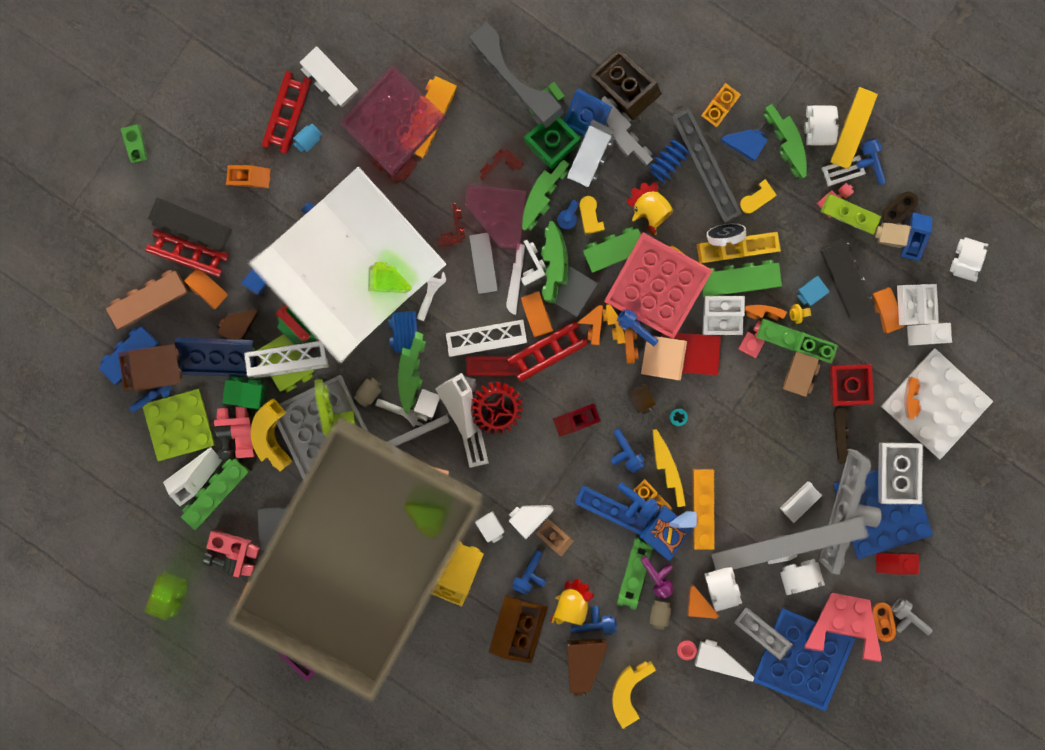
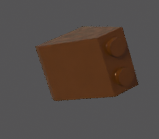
M175 344L118 353L124 392L181 384L182 372L178 368L179 352L175 348Z
M606 638L567 640L570 693H574V696H585L586 692L591 691L607 649Z

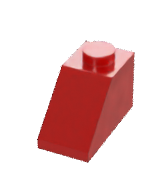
M876 553V573L919 574V554Z

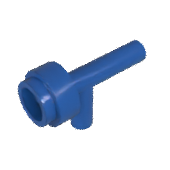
M877 138L862 142L863 155L870 154V157L856 162L857 168L862 169L873 164L878 185L886 183L877 151L882 150L881 142Z
M573 199L568 210H564L558 215V224L565 230L574 228L577 222L575 211L579 202Z
M628 309L622 311L617 318L620 327L624 330L631 327L652 346L658 343V340L640 325V321L636 319L637 314Z
M170 385L156 387L129 406V408L135 413L160 394L165 399L171 394L170 392L173 389Z
M620 428L613 431L624 451L611 458L612 464L615 466L628 458L629 460L625 465L632 473L645 466V459L642 454L635 456Z
M623 482L617 487L634 501L625 513L628 518L631 519L639 507L642 508L640 514L649 519L659 510L660 507L654 499L651 498L648 502L645 501Z
M536 550L522 578L515 577L512 583L513 590L526 596L533 587V585L528 583L529 580L542 587L545 586L547 580L533 573L543 555L542 552Z
M599 606L591 607L592 623L570 626L571 633L603 630L604 635H613V633L617 632L616 617L606 615L602 617V622H600Z

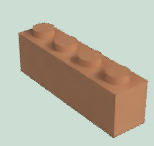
M169 270L161 275V279L157 281L153 279L145 283V288L139 291L134 289L127 293L128 297L122 300L118 298L110 302V307L106 308L117 330L131 325L188 294L189 290L179 272Z

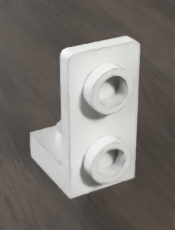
M525 240L524 244L538 270L534 271L532 268L523 273L524 277L521 280L524 286L545 276L544 271H546V266L542 259L538 261L535 255L538 251L534 243H529L528 240Z

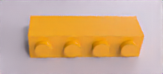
M437 76L434 77V80H429L425 89L428 92L425 98L421 97L417 108H419L417 116H412L409 122V126H411L409 133H404L400 142L403 144V150L422 159L425 158L457 91L456 85Z
M693 469V512L697 514V526L693 528L694 550L714 549L713 469Z

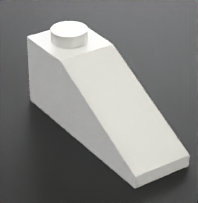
M706 639L705 642L700 641L694 663L695 666L749 681L754 680L753 675L718 646L716 641Z

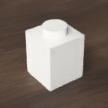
M422 389L413 413L416 414V418L425 422L428 419L432 421L440 401L439 396Z
M493 511L475 522L487 542L492 540L495 543L503 538L502 534L505 530Z

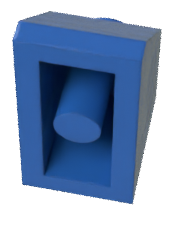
M755 129V131L746 130L725 135L720 142L754 162L766 144L767 139L764 138V133Z
M913 213L908 224L911 227L907 245L902 247L901 257L920 261L931 234L932 217Z
M254 268L241 282L242 285L261 296L269 287V284Z

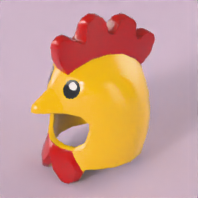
M653 182L651 186H648L647 183H642L640 190L636 188L631 190L633 197L628 198L626 203L634 208L632 221L634 222L640 217L647 218L649 221L648 231L655 236L657 234L656 228L672 214L673 208L667 199L658 192L659 187L656 182Z
M575 579L573 583L567 580L564 591L561 595L555 597L558 599V606L550 622L554 623L556 621L559 625L567 621L583 625L588 613V601H591L594 597V594L589 592L590 586L582 584L580 579Z

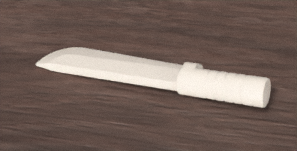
M517 244L516 260L513 263L507 298V309L514 315H516L525 250L524 244Z

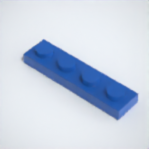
M582 485L574 502L639 535L642 534L652 521V518H645L638 511H636L631 519L628 518L625 513L629 507Z

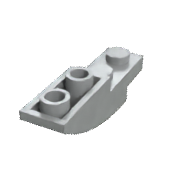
M604 96L601 101L612 106L606 125L614 129L612 136L615 137V143L626 157L633 152L647 166L652 162L651 156L653 154L646 146L642 148L637 143L639 139L633 132H627L631 127L629 116L625 112L620 113L616 109L618 105L611 98L607 99Z

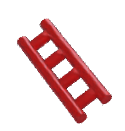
M288 71L285 72L261 145L269 148L270 143L282 146L280 152L284 154L288 153L312 81L304 77L303 83L292 80L293 73ZM289 87L300 90L297 101L285 98ZM282 106L294 109L290 120L279 117ZM276 124L287 127L284 139L273 135Z
M154 229L152 234L153 237L157 238L155 245L147 244L145 248L147 253L220 277L222 274V270L217 268L220 260L227 262L229 254ZM165 241L176 244L172 253L161 249ZM183 247L194 250L191 259L180 256ZM202 254L213 257L210 266L198 262Z
M576 321L507 358L510 365L516 363L520 369L521 374L516 376L520 383L588 345L585 338L579 341L574 332L575 329L579 328ZM567 334L572 345L562 350L557 339ZM550 344L555 355L545 360L540 349ZM533 353L538 364L528 369L523 358Z

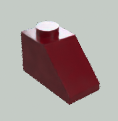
M594 403L552 418L559 437L601 422Z

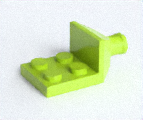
M323 379L315 380V396L323 434L328 437L340 417L355 425L353 410L333 414L332 404L329 400L328 385L323 384Z

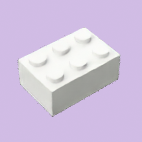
M879 443V503L922 504L923 444Z

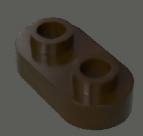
M912 192L900 194L883 210L882 218L884 222L899 223L916 208L918 204L917 196ZM905 198L910 200L908 206L903 203ZM890 211L895 213L894 219L889 217Z

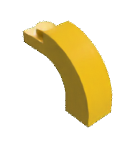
M273 398L265 403L254 416L251 425V441L259 459L263 462L268 458L271 464L281 472L293 460L279 446L275 438L276 424L287 412Z
M646 661L642 662L636 667V671L629 665L621 672L614 684L612 705L615 716L623 729L639 719V715L630 701V695L637 682L656 671L651 661L649 663Z

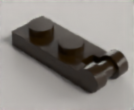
M836 408L833 415L837 463L843 464L846 463L850 449L846 445V439H849V429L845 427L844 420L847 418L848 412L844 408Z

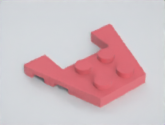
M831 593L819 615L816 625L811 631L804 649L822 652L824 650L825 634L830 632L864 639L862 659L881 662L882 658L870 600Z

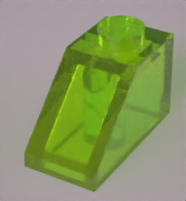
M375 262V265L369 267L368 291L408 293L411 291L412 287L393 266H387L386 262Z
M405 502L403 509L419 532H423L424 536L432 538L436 535L440 536L445 509Z

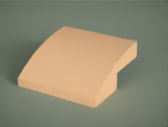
M656 336L654 337L658 340V343L655 346L646 341L641 374L681 381L687 341Z

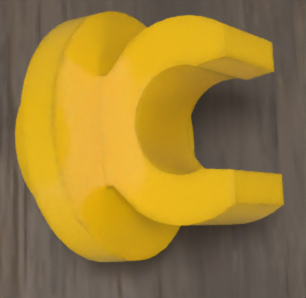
M794 304L789 312L790 318L794 323L800 324L803 317L811 316L810 308L801 309L798 304Z

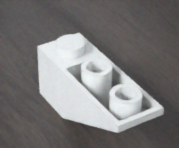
M461 373L444 382L435 390L446 406L449 415L456 423L459 432L466 440L477 432V427L473 422L475 417H472V413L475 412L471 409L472 405H474L472 390Z
M211 447L163 482L169 496L179 506L183 505L198 493L222 462V459L218 458V455Z

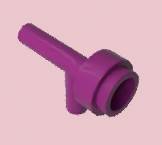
M642 557L640 561L656 584L653 587L655 595L660 597V599L669 597L674 592L673 585L669 579H662L673 567L670 564H666L657 572L648 557Z

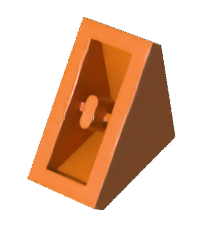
M692 584L689 587L687 615L717 619L719 615Z

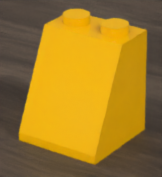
M460 541L431 594L462 607L484 553L476 547L462 545Z

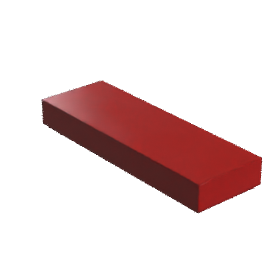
M466 356V376H517L521 374V371L516 363L512 365L508 363L507 358L511 356Z

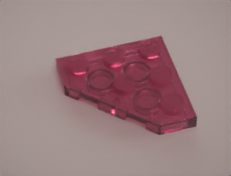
M467 184L466 207L499 248L519 250L526 191Z

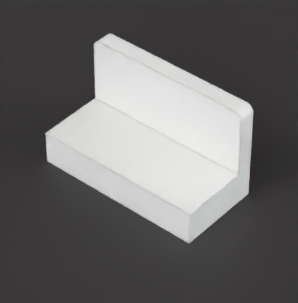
M807 481L780 507V510L794 523L822 495L813 487L811 482Z

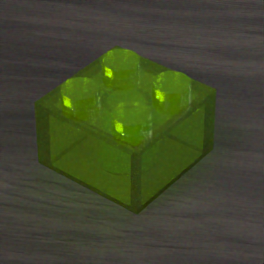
M166 571L159 574L144 612L166 621L177 615L181 606L178 603L179 599L182 596L184 597L188 585H185L187 579Z

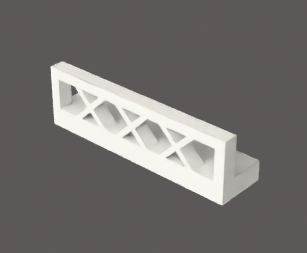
M523 320L446 333L449 357L527 343ZM520 324L522 336L513 337L507 333L511 326ZM507 326H508V328L506 329V331H504L503 329H501L502 327H507ZM497 328L504 333L499 340H493L488 337L492 329ZM489 330L486 335L481 331ZM474 332H479L485 336L478 344L468 340ZM463 334H469L467 338L463 336ZM459 335L465 339L461 347L452 348V336ZM466 342H469L470 344H472V345L464 346V345L466 344Z
M321 341L244 353L247 376L250 379L329 367L325 347ZM320 346L321 357L312 358L308 355L312 347ZM293 350H298L303 354L298 361H292L288 358ZM274 353H279L283 356L278 364H272L268 361ZM259 356L263 359L259 367L251 368L250 357Z

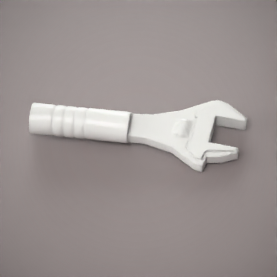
M444 272L441 279L432 277L427 281V294L417 316L418 320H425L434 293L446 282Z
M378 398L375 406L404 416L413 427L415 425H424L417 421L416 414H413L414 410L410 409L409 414H407L403 408Z

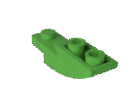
M773 104L763 110L765 112L763 116L768 124L772 123L776 128L774 132L778 139L785 142L779 147L781 150L779 154L785 162L788 160L792 166L790 168L792 174L796 178L803 179L807 174V164L800 134L791 117L788 116L783 120Z
M562 160L551 175L544 170L533 186L523 215L522 230L525 232L527 229L531 231L538 223L536 218L540 213L544 215L551 207L549 205L550 199L545 195L547 193L551 195L557 187L555 185L559 178L563 180L569 173L567 169L569 164L565 160Z
M549 221V226L545 229L546 244L542 247L541 255L545 262L550 263V266L546 268L547 283L543 286L542 296L548 303L556 304L559 284L567 285L568 254L559 226L555 222Z
M762 319L756 338L817 358L830 364L833 362L838 347L834 343Z
M415 332L411 349L402 348L400 356L398 388L402 407L407 414H409L410 408L415 407L417 397L414 395L416 390H420L423 380L420 379V372L417 371L420 359H417L419 352L423 353L426 341H423V334Z

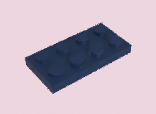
M175 339V348L179 352L177 363L182 375L248 377L244 353L255 351L254 340ZM256 356L250 357L251 368L257 367Z

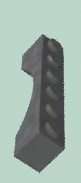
M488 22L469 37L472 42L471 48L476 54L481 53L484 56L482 60L489 68L493 67L497 71L494 74L501 82L505 81L509 85L507 87L509 92L514 97L516 95L519 96L521 99L519 103L526 111L529 109L532 111V118L538 125L542 123L547 128L564 114L562 107L550 93L529 88L511 74L505 64L503 42Z

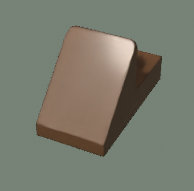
M549 519L546 520L536 533L560 556L574 542L567 533Z

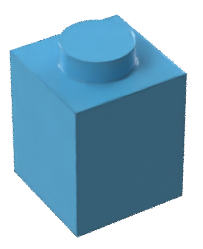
M816 276L797 290L799 293L797 298L803 305L811 306L828 294L829 290L819 276Z

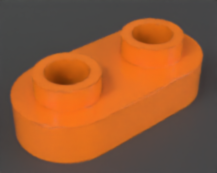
M629 327L624 330L627 364H633L635 359H638V347L634 348L633 340L637 339V332Z
M878 602L872 607L877 637L881 641L889 642L896 635L892 608L885 602ZM881 608L885 610L883 615L878 614V610ZM888 628V633L882 634V629Z

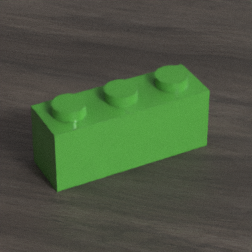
M633 227L622 231L623 235L615 237V234L603 238L605 242L597 245L596 242L586 245V250L583 253L591 273L628 259L641 236L639 229L634 230Z

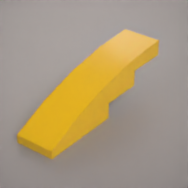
M861 87L858 88L830 160L831 163L846 169L850 168L878 94Z
M778 232L746 236L743 241L737 244L726 242L725 246H715L709 242L696 244L699 263L701 264L781 251Z
M652 429L656 469H664L666 487L675 488L676 506H685L682 484L674 460L658 430Z

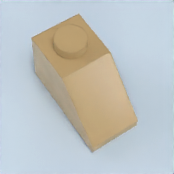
M882 223L876 229L875 238H878L877 243L897 248L905 247L911 226Z

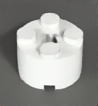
M807 106L806 117L808 122L804 123L807 145L836 144L838 125H836V119H838L837 107Z
M966 237L964 240L960 239L956 249V253L959 256L954 258L950 272H953L954 276L976 282L978 272L981 271L988 244Z
M815 559L802 562L801 567H796V564L783 567V572H780L786 595L825 585L819 563L815 562Z
M732 567L705 573L706 583H708V590L715 612L742 604Z

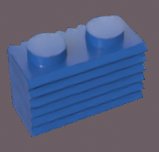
M416 311L392 313V317H388L389 329H393V337H390V348L394 349L395 353L402 352V348L411 349L415 332H418Z

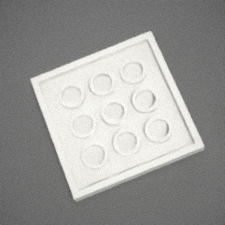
M933 348L881 407L940 460L993 401L940 352ZM908 377L919 379L918 384H920L917 396H913V399L920 401L921 410L918 417H914V420L906 418L904 406Z

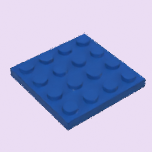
M878 470L869 472L866 475L865 490L861 494L859 504L880 508L881 521L878 527L866 526L868 537L851 541L857 559L933 535L923 502L922 504L879 503ZM840 482L833 484L836 496Z
M781 608L773 629L791 642L793 646L782 660H779L765 648L753 676V682L826 712L856 638L826 632L824 650L822 652L804 649L811 631L817 622Z

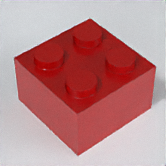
M872 364L829 366L831 406L874 404Z

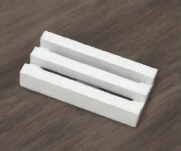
M860 155L855 156L852 162L861 161ZM831 164L822 167L827 187L866 174L864 168H862L860 172L831 181L830 177L858 169L857 166L854 165L849 169L845 168L832 173H828V170L839 167L838 165Z
M478 425L476 427L483 461H480L474 434L471 436V441L476 458L475 463L472 462L468 441L462 435L469 468L489 463L482 432Z

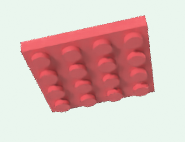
M642 232L604 302L621 311L625 309L632 310L637 314V320L674 339L711 275L712 269Z

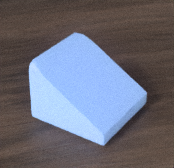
M685 511L671 521L669 526L675 528H694L697 526L696 512Z

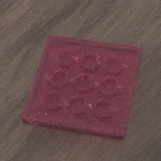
M392 65L343 118L340 124L394 176L447 117Z

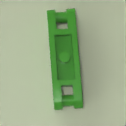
M639 537L634 539L617 600V605L630 606V609L633 610L637 608L647 571L640 559L647 556L650 560L653 550L648 543L642 541ZM638 548L645 549V554L637 553ZM626 591L634 593L632 599L625 597Z

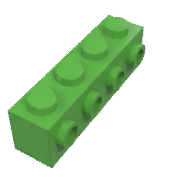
M238 458L227 460L222 466L224 470L220 475L216 473L209 480L210 486L206 490L202 488L195 496L197 500L193 504L188 503L182 510L184 514L181 518L194 530L199 529L251 472Z

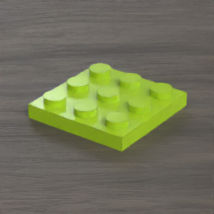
M200 389L153 401L143 406L157 461L215 446Z

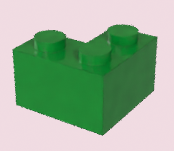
M231 377V380H225L222 403L260 409L265 403L267 385H262L261 380L248 379V382H243V378Z

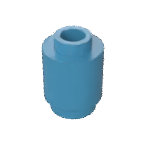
M312 123L309 126L306 125L293 138L295 141L293 145L301 153L303 151L308 152L320 140L322 133Z

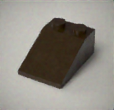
M620 49L616 50L590 74L605 93L632 120L662 95L658 84Z

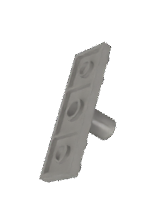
M849 449L829 525L863 517L865 526L878 527L881 521L880 508L859 504L861 494L865 490L866 475L869 474L871 465L870 460L857 450ZM850 542L822 548L819 562L832 574L839 575L844 567V556Z

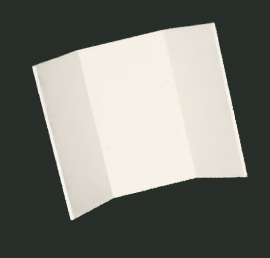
M359 167L271 246L249 263L340 363L403 302L446 265L441 257Z

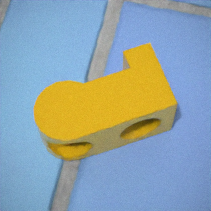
M766 179L758 184L759 191L752 196L744 197L740 201L739 207L743 213L750 214L777 196Z
M591 196L583 197L580 201V212L585 235L605 230L603 222H597L595 211L597 202Z

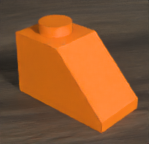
M228 165L226 185L269 188L271 169L252 165Z

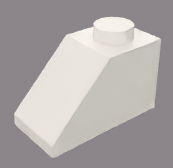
M951 323L907 326L908 346L952 343Z

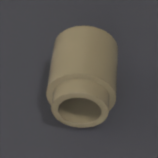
M373 377L371 380L366 378L355 392L354 399L364 407H367L368 404L371 405L382 391L380 388L382 384Z
M654 601L649 624H652L654 629L664 630L665 627L669 626L670 602Z

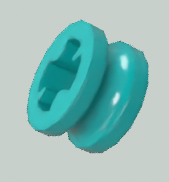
M675 409L669 416V420L674 426H682L688 419L687 413L683 409ZM676 412L684 416V419H681V423L673 419V416H676Z

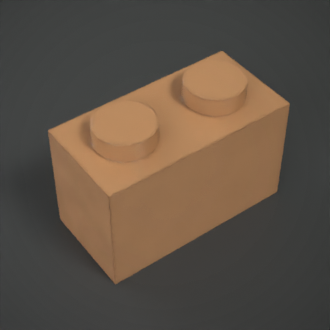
M794 352L782 389L804 397L807 396V393L811 394L814 383L811 382L813 375H817L820 369L819 359Z

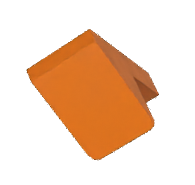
M602 305L597 306L577 322L578 324L593 325L592 329H588L587 340H591V345H599Z

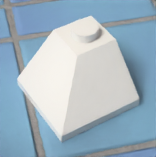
M551 505L522 506L520 509L516 507L509 514L511 517L509 522L527 539L552 513L553 507Z

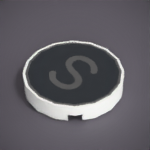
M723 224L711 228L707 232L708 242L715 246H725L726 242L737 244L746 238V228L740 224Z

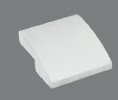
M937 284L897 286L899 325L939 323Z
M705 296L702 334L743 335L745 296Z

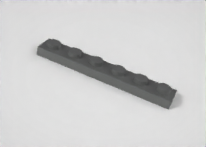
M690 108L672 116L671 118L688 152L691 154L690 156L723 223L741 215L742 213Z

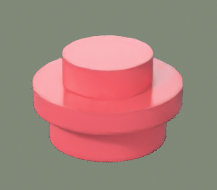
M683 641L678 645L677 653L683 660H692L697 654V647L691 641Z

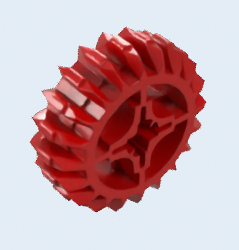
M496 381L494 387L489 382L488 389L482 385L481 389L483 392L480 393L476 390L475 393L478 395V398H472V401L476 403L471 407V409L475 410L472 413V417H476L473 422L475 424L479 423L478 428L480 430L485 427L486 433H489L492 429V434L496 435L499 429L500 433L504 434L505 427L508 431H511L512 429L509 425L511 423L514 426L517 425V422L514 420L515 418L521 419L517 412L523 411V408L518 406L522 404V400L517 399L520 395L518 392L513 393L515 390L513 387L508 389L507 383H504L501 387L500 382ZM499 393L493 400H485L488 396ZM505 395L511 401V410L504 407ZM497 405H498V406L502 409V410H500V409H499V410H495V412H494V410H493L490 406H492V407H493V406L497 407ZM482 406L489 409L488 421L482 417ZM502 415L507 416L503 421L494 423L498 417Z

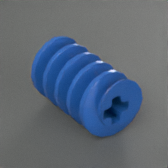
M675 140L670 141L672 147H665L667 153L662 151L659 153L662 159L657 157L654 159L656 165L649 164L651 174L663 184L666 183L663 178L664 176L671 178L669 171L676 172L674 165L681 167L682 165L679 160H687L684 154L691 155Z

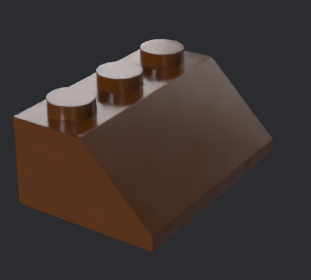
M505 595L489 653L507 660L531 663L548 607Z

